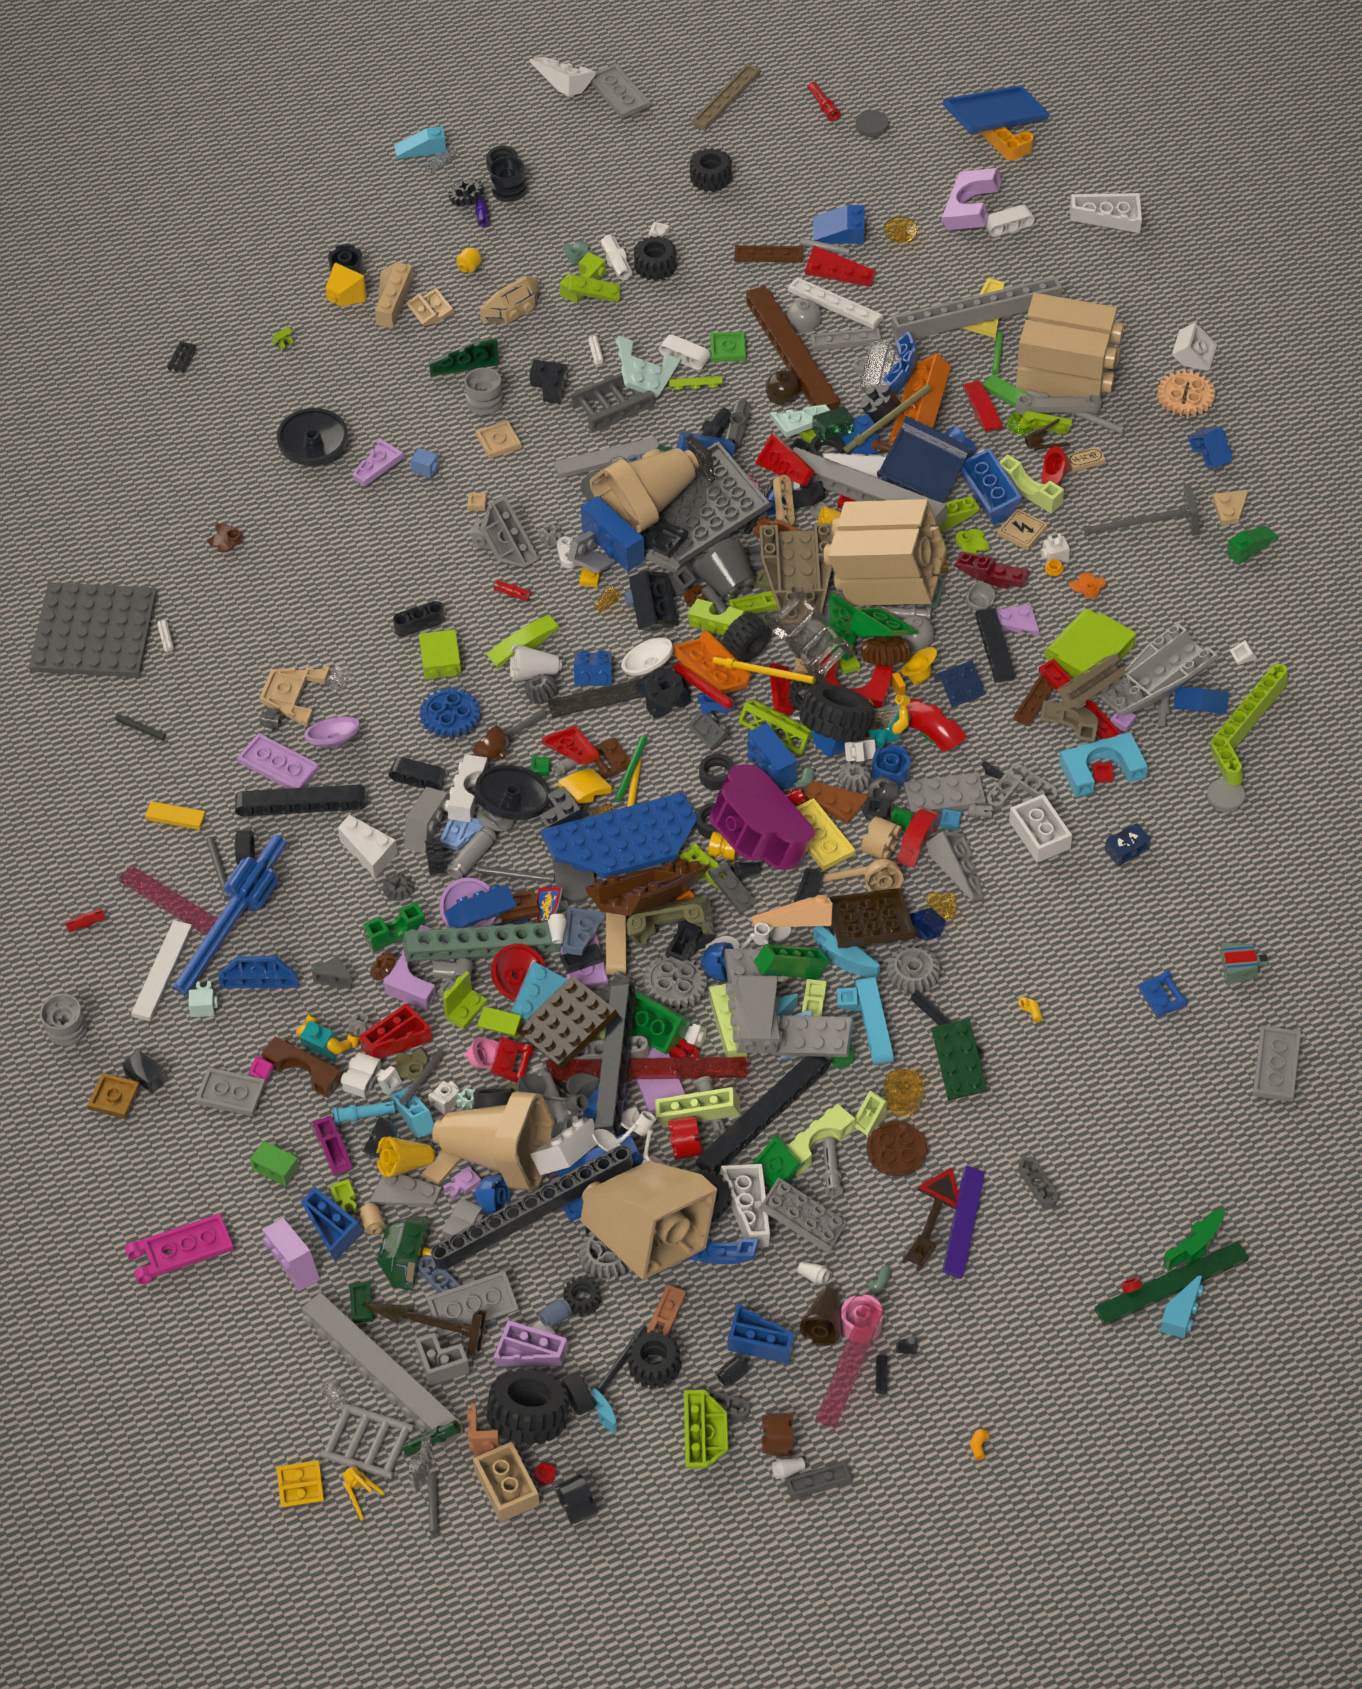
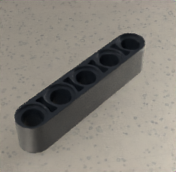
M996 609L976 610V621L994 682L1014 680L1012 662Z

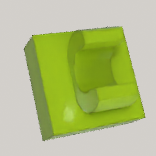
M289 326L274 334L271 338L274 346L279 343L280 348L283 350L286 347L284 341H287L289 345L293 344V339L289 337L292 333Z

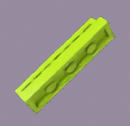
M754 699L745 702L738 721L740 724L753 730L761 726V721L765 720L777 736V729L781 728L784 730L787 738L779 739L788 749L800 755L804 753L808 740L813 739L810 729ZM747 712L753 714L755 722L750 723L745 720ZM793 737L802 739L800 748L794 746Z

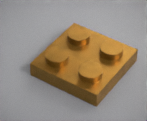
M102 1073L87 1104L88 1110L126 1119L140 1088V1083Z

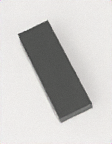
M844 1461L785 1478V1484L791 1500L850 1484L853 1479L847 1463Z

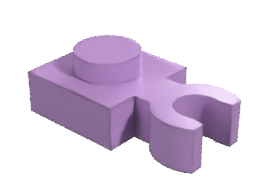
M468 1166L453 1177L454 1183H447L443 1187L444 1192L447 1193L453 1190L454 1192L450 1194V1199L454 1200L459 1196V1192L462 1191L466 1195L478 1187L481 1179Z

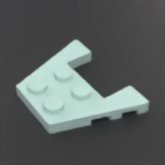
M618 336L616 345L619 347L618 355L622 361L621 370L624 385L642 393L650 390L653 397L657 398L679 364L680 359L666 354L663 357L662 367L631 356L633 341Z

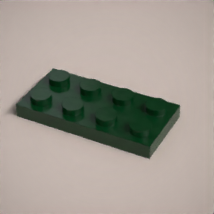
M970 1018L931 1027L948 1101L987 1092Z

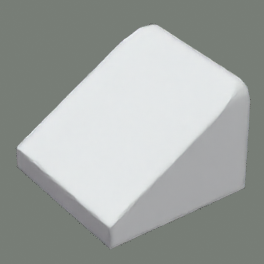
M1246 640L1230 650L1238 665L1258 659Z

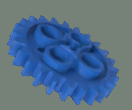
M448 686L447 691L440 688L441 692L438 693L434 690V696L428 694V700L423 699V705H420L421 724H424V729H429V734L435 732V737L442 734V739H445L446 735H449L450 739L453 738V735L460 738V733L466 736V730L473 731L472 726H477V721H480L479 702H476L475 696H471V692L465 694L464 688L461 691H458V687L451 690L450 686Z

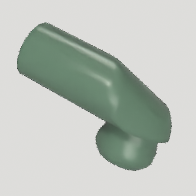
M810 767L803 769L801 779L793 783L794 788L801 787V789L809 786L814 779V770Z
M883 1265L878 1280H871L868 1289L875 1291V1293L881 1292L889 1280L891 1268Z

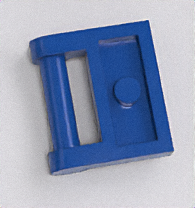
M700 693L697 697L699 704H701V712L704 714H708L711 711H718L719 713L734 711V706L726 709L705 693ZM731 693L725 694L726 696H728L729 698H731L732 701H733V698H732Z
M1165 971L1160 976L1142 982L1138 986V989L1157 1018L1181 1009L1189 1003L1186 996L1181 994L1172 980L1173 976L1170 971ZM1166 983L1176 1001H1171L1162 984Z

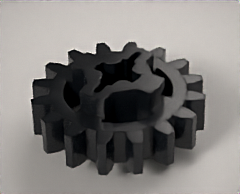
M468 178L467 181L463 179L460 183L457 182L456 186H451L452 190L448 191L450 202H452V205L456 204L457 207L461 204L464 207L466 204L476 203L477 199H481V195L485 194L483 183H481V180L477 181L476 178L473 180Z

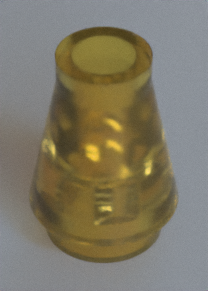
M613 586L605 588L594 604L595 609L603 612L606 608L619 601L620 593Z

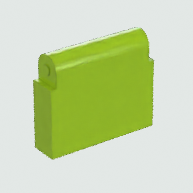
M1083 609L1046 648L1044 656L1048 661L1054 659L1073 679L1104 657L1117 653L1120 659L1115 663L1117 665L1135 646L1137 633L1101 612L1096 614L1089 609Z

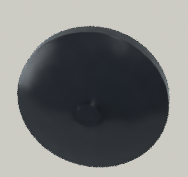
M308 408L296 411L286 417L277 430V443L280 452L288 460L301 465L311 466L327 463L338 457L344 451L348 442V431L344 420L336 413L322 408Z
M500 765L483 771L478 776L474 789L476 800L486 811L509 820L535 818L545 812L550 802L547 795L551 791L547 782L537 773L519 766Z

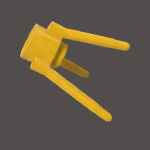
M353 1466L344 1472L343 1479L346 1482L343 1486L348 1491L360 1520L363 1521L364 1516L352 1488L358 1489L363 1486L369 1493H372L373 1490L370 1488L372 1487L382 1496L385 1495V1492L368 1479L363 1472H360Z

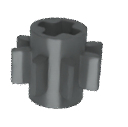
M269 708L266 712L262 711L260 725H264V730L273 732L275 728H280L282 715L277 714L278 709Z

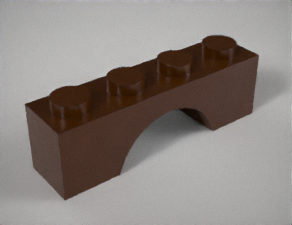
M275 1036L261 1053L262 1058L275 1064L273 1070L279 1073L288 1068H301L309 1072L312 1090L328 1099L341 1084V1071L338 1067L323 1062L318 1056L308 1054L304 1049L291 1045L285 1039L281 1040Z

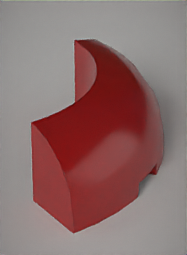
M910 698V703L906 706L908 714L911 716L908 727L915 728L927 735L942 752L954 748L967 738L964 731L953 719L948 720L942 715L943 711L933 704L926 705L920 699Z

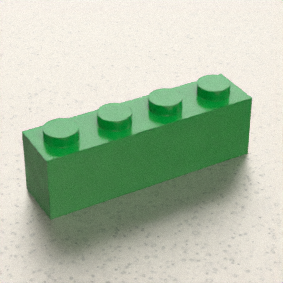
M765 944L753 962L758 967V971L763 975L818 979L830 961L820 948Z

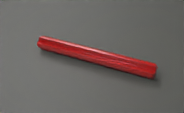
M677 662L673 666V670L681 675V677L724 708L730 709L731 706H734L731 698L682 663Z

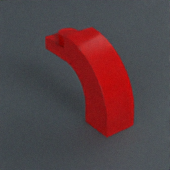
M921 808L915 814L902 838V846L896 859L897 862L912 868L916 867L927 838L932 832L937 831L943 814L927 808Z

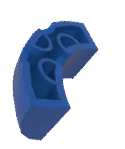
M908 331L895 341L898 347V355L900 356L899 361L894 364L890 372L882 379L886 385H889L895 395L907 383L917 362V346Z

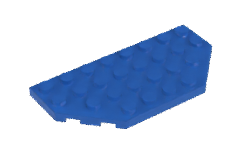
M684 792L541 829V836L555 862L560 864L565 862L571 864L572 868L586 873L591 871L597 873L598 877L606 879L608 876H617L676 860L682 846L686 844L690 837L692 829L697 825V819Z

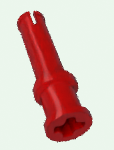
M816 82L809 83L807 88L820 104V109L826 114V118L829 121L837 120L841 112L838 108H835L834 102L825 96Z

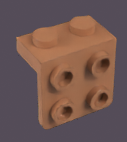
M471 1403V1410H467L469 1423L468 1442L469 1451L474 1452L475 1458L498 1448L499 1439L498 1430L478 1431L476 1403Z

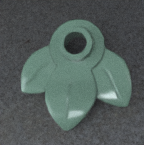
M584 241L575 242L574 245L564 244L562 248L568 261L574 264L579 263L588 252L593 255L596 253L588 250L589 244Z

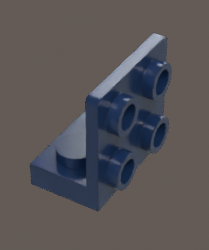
M973 660L933 676L936 683L942 682L951 707L985 695Z

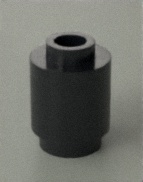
M734 1356L719 1369V1372L716 1374L717 1378L725 1387L733 1385L748 1373V1364L743 1358Z

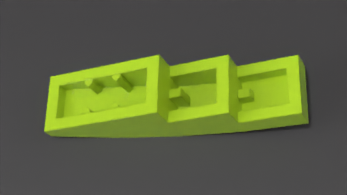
M548 614L518 630L500 642L486 655L499 669L510 660V657L514 656L515 652H511L514 644L535 649L560 627Z

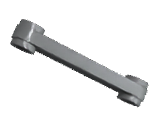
M1020 395L1016 400L1015 408L1016 412L1024 415L1026 411L1036 413L1087 412L1094 415L1099 413L1102 401L1098 395H1089L1088 397H1029L1027 395Z

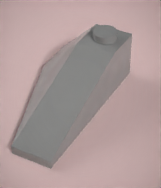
M942 831L926 842L930 857L933 858L971 900H983L984 896L980 881L974 875L976 866L973 863L971 864L970 860L972 851L964 834Z

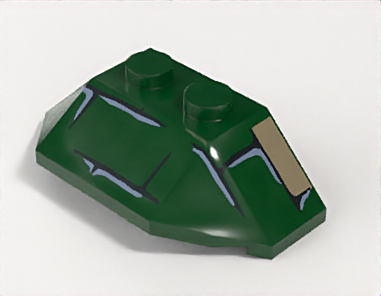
M412 1215L386 1226L377 1263L392 1287L413 1291L418 1274V1262L422 1257L423 1248L426 1245L432 1224L431 1218Z

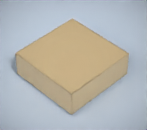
M469 493L467 510L485 511L487 493Z

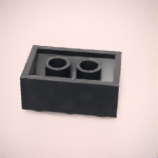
M643 571L630 576V589L638 629L653 631L679 626L669 573Z

